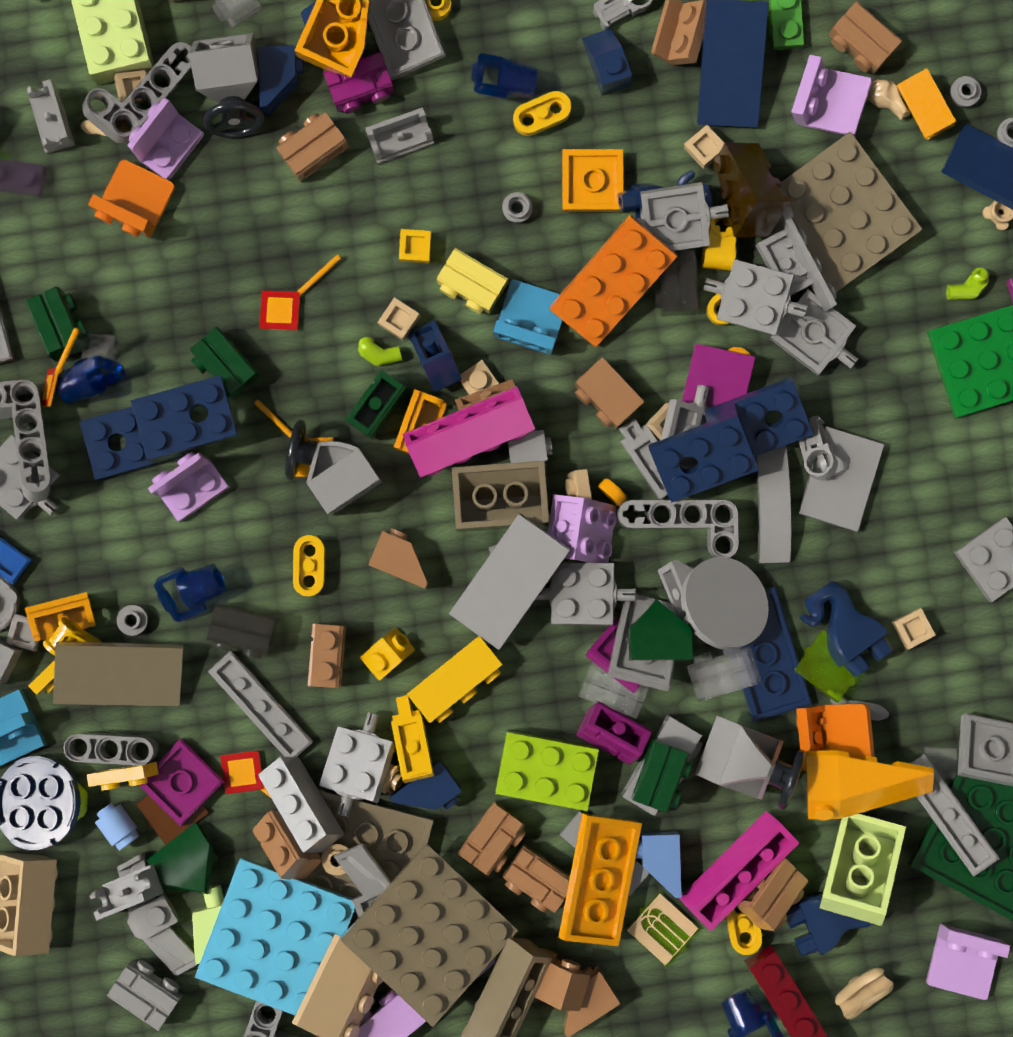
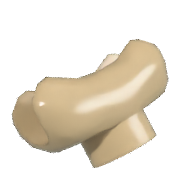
M873 968L860 976L853 977L848 985L837 994L835 1004L841 1007L846 1019L856 1018L893 990V982L883 974L885 970Z

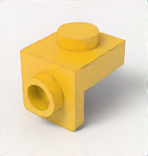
M394 628L367 650L360 659L380 681L413 653L415 649L410 644L409 639L397 628Z

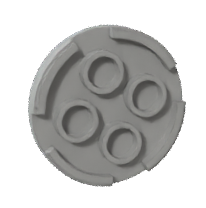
M710 558L692 569L683 582L681 590L682 611L686 612L689 622L695 629V634L705 643L719 649L732 650L751 643L762 633L768 619L767 595L759 578L743 563L731 558Z

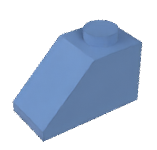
M677 831L640 832L636 859H641L642 866L675 898H682L679 833Z

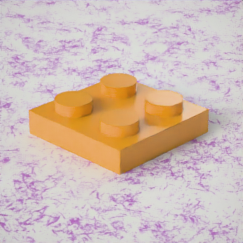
M563 149L562 212H623L620 210L617 195L623 192V149Z

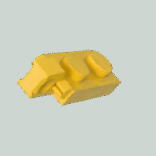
M408 695L397 697L396 702L399 715L392 716L393 721H391L402 780L404 783L435 776L424 720L420 710L413 711Z

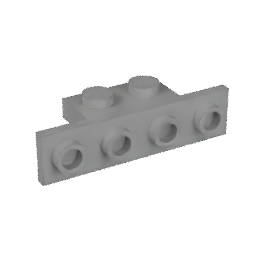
M789 205L778 221L782 231L757 243L756 247L768 269L794 275L795 278L790 296L811 286L823 310L827 312L837 305L835 301L837 298L836 292L829 282L826 283L820 273L822 272V266L815 255L811 256L806 247L808 245L806 235L802 229L796 228L792 220L793 212Z

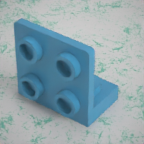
M511 280L499 320L496 321L493 330V337L551 355L562 319L550 311L549 306L560 294L517 280Z

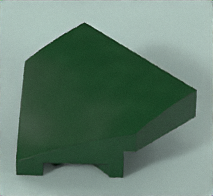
M657 599L630 625L628 629L629 661L693 660L691 628Z
M194 822L150 857L147 862L149 865H154L160 884L164 887H169L175 892L184 890L208 894L210 884L207 883L212 865L218 861V856L213 853L214 848L202 826Z

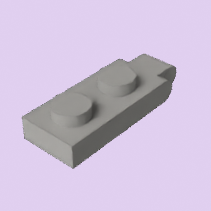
M635 418L618 428L625 438L620 443L660 500L667 495V492L648 447L649 444L657 442L646 424L640 427Z

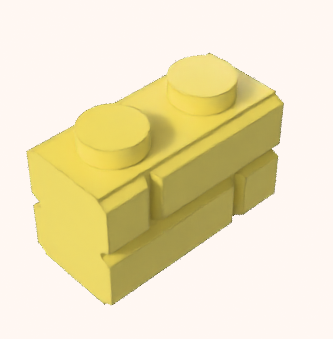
M455 248L439 273L437 284L441 285L439 290L452 299H455L458 295L467 301L466 307L481 315L483 311L488 314L491 313L506 288L508 279Z

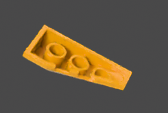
M317 0L295 48L297 57L324 70L352 78L365 47L369 0Z
M839 750L806 751L808 819L822 821L841 819L933 792L934 768L899 761L891 765L877 763V757L866 756L864 760L850 758L848 752Z

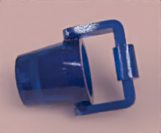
M482 53L478 55L477 62L473 64L471 80L474 82V91L478 94L499 98L532 99L536 87L538 69L512 61L511 58ZM485 66L500 68L497 85L482 83Z
M100 355L91 358L84 357L57 377L55 388L65 403L73 404L104 393L106 387L124 379L126 373L123 365ZM100 368H102L103 370L108 371L109 373L103 375V373H102V371L100 370Z
M215 564L191 571H185L183 567L159 576L154 584L159 601L165 611L169 612L176 622L184 621L204 612L207 609L205 603L226 591L224 578ZM176 578L179 595L189 608V610L182 613L178 611L175 601L163 585V583Z
M748 988L733 994L721 1002L731 1026L728 1029L729 1037H744L765 1024L772 1037H784L772 1014L769 1011L764 1012Z

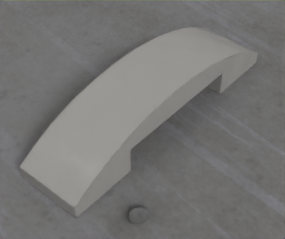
M785 445L756 456L759 468L756 471L759 510V563L790 562L791 497L788 456Z

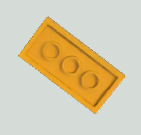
M582 813L560 926V939L572 942L619 946L642 823L634 820Z

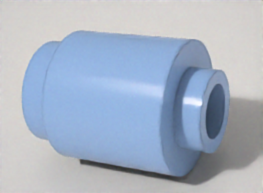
M110 803L97 813L100 819L95 824L110 845H115L119 851L140 836L136 831L138 827L121 804L115 807Z

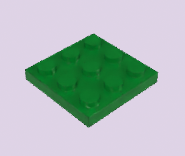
M1013 305L927 332L954 419L1013 401Z

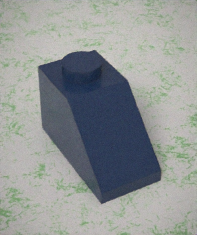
M607 29L583 37L582 42L601 96L630 86L632 73L623 48L612 30Z
M294 45L258 47L260 108L264 115L272 114L299 85V74H304L303 59L297 57Z
M435 320L411 330L408 336L434 392L462 380L452 354Z
M440 759L433 764L435 776L408 782L398 791L394 792L390 799L393 803L434 810L444 806L447 810L461 799L458 794L462 792L463 788L443 760Z

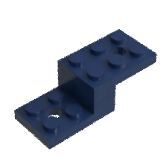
M221 375L130 400L132 407L79 421L94 477L97 481L184 457L187 450L239 436ZM197 406H205L208 410L206 420L200 423L195 422L192 419L193 409ZM121 434L125 437L126 445L121 451H114L110 445L111 439L115 435Z
M792 377L705 409L707 423L649 444L648 447L672 503L759 470L756 456L814 434ZM777 410L782 413V417L776 423H768L765 420L768 412ZM685 457H694L698 461L697 465L692 469H684L681 467L680 462Z

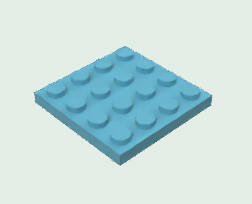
M241 857L194 978L296 1015L334 935L336 934L341 937L348 929L355 910L352 898L304 880H293V878L291 880L280 879L275 869Z

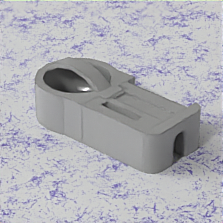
M599 0L594 4L593 13L596 18L600 19L602 29L607 30L610 24L629 14L631 17H634L639 13L647 11L651 7L653 0H649L643 5H635L631 2L633 0Z
M813 416L809 418V424L814 435L801 439L798 442L806 471L813 478L822 481L831 478L836 473L838 460L834 455L832 447L828 444L824 427L821 425L825 422L819 416ZM823 454H826L830 457L829 467L827 466ZM816 457H818L822 473H814L812 471L811 465Z

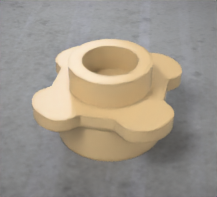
M994 200L989 207L983 209V217L993 221L998 230H1005L1009 226L1008 222L1013 218V210ZM1000 209L1003 210V215L999 214L998 211Z
M390 764L382 789L384 794L387 792L392 794L394 791H398L403 784L400 767Z

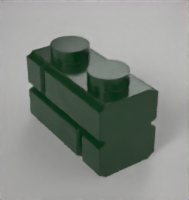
M55 286L43 292V294H38L26 300L25 303L46 353L55 362L60 361L74 328L79 329V334L69 356L87 349L88 344L85 337L89 336L84 322L81 319H76L73 311L77 310L78 307L71 293L65 294L59 286Z
M218 326L190 349L195 356L191 360L192 363L202 374L208 371L212 377L221 375L226 392L232 399L236 398L261 376Z
M382 370L375 377V383L370 384L345 419L348 424L372 441L408 392L404 385Z
M652 739L631 799L665 813H669L670 807L676 808L682 793L681 790L677 789L681 777L686 779L691 770L693 761L688 760L690 754L679 748Z

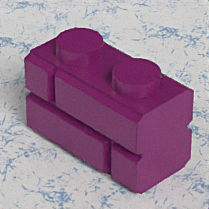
M381 52L361 58L352 78L330 71L323 72L337 112L353 113L358 111L363 103L371 100L375 104L381 103L390 98L389 94L394 93Z
M597 701L585 713L576 736L612 756H618V759L630 765L642 755L652 730Z

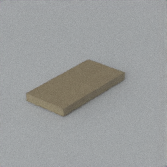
M56 642L53 704L179 706L183 645Z

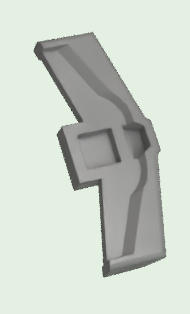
M364 844L353 846L334 855V858L362 894L351 899L358 917L392 882Z
M142 852L117 866L119 878L147 867L145 853ZM166 893L127 908L129 914L127 923L134 936L142 939L175 976L197 965L193 950L171 927L180 919Z

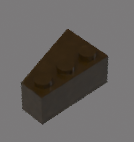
M725 142L718 155L714 158L713 167L720 181V195L728 207V224L732 227L734 237H768L792 201L789 196L781 194L779 190L781 182L779 178H772L769 172L771 164L759 143Z

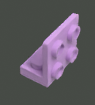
M809 55L791 111L796 125L841 135L851 132L855 136L872 85L871 78L826 69L822 57Z
M164 97L160 103L156 102L148 111V119L145 123L132 131L129 136L130 142L127 146L141 163L157 175L170 181L203 138L204 133L179 115L172 103Z
M191 452L177 462L179 467L170 473L165 470L152 479L154 484L148 488L151 494L162 498L178 522L183 521L230 488L210 458L201 453L194 455Z
M553 494L548 533L571 549L564 559L588 563H608L612 553L613 529L617 522V507L587 498Z
M940 923L926 983L929 986L987 1000L998 956L1008 958L1010 945L995 937Z

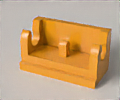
M927 68L897 85L925 139L929 140L955 126L956 120Z
M414 389L394 448L409 454L403 434L442 418L447 403L443 402L444 400Z
M87 592L25 608L35 642L50 638L59 627L58 622L61 618L73 621L81 629L96 626Z

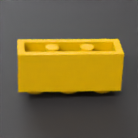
M478 636L408 692L407 695L429 723L434 719L440 723L454 712L450 708L460 699L464 704L477 693L474 687L484 680L486 684H489L499 676L501 672L498 668L503 664L486 642Z

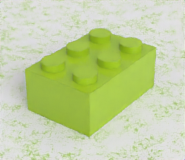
M507 730L495 794L588 811L599 749L595 746Z

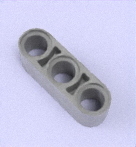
M82 732L68 737L63 747L64 754L69 760L84 763L139 766L155 760L159 753L157 741L147 735ZM78 739L84 740L87 744V751L84 755L77 753L75 750V743ZM109 740L114 741L118 746V753L115 757L108 755L105 746ZM139 742L145 743L149 748V754L145 759L139 757L136 753V746Z

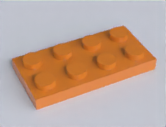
M629 215L549 306L550 311L593 346L597 347L675 260L677 254L632 215Z

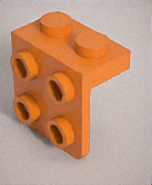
M122 160L119 162L102 198L93 194L88 206L95 212V218L109 225L114 221L123 226L121 230L136 238L141 234L151 239L175 190V186L171 181L127 160Z
M866 703L814 705L796 709L800 749L805 751H845L849 753L850 758L864 760L866 756L875 757L870 707ZM806 758L802 767V771H806Z

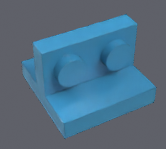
M23 689L0 698V766L47 745Z

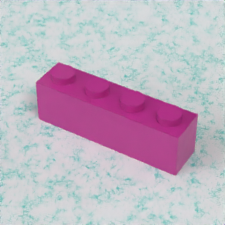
M516 386L404 433L403 437L421 478L425 475L438 474L443 468L454 463H464L480 452L493 451L502 443L511 439L518 440L524 438L529 432L535 430V427L520 391Z
M765 811L679 899L712 931L799 842L777 819Z

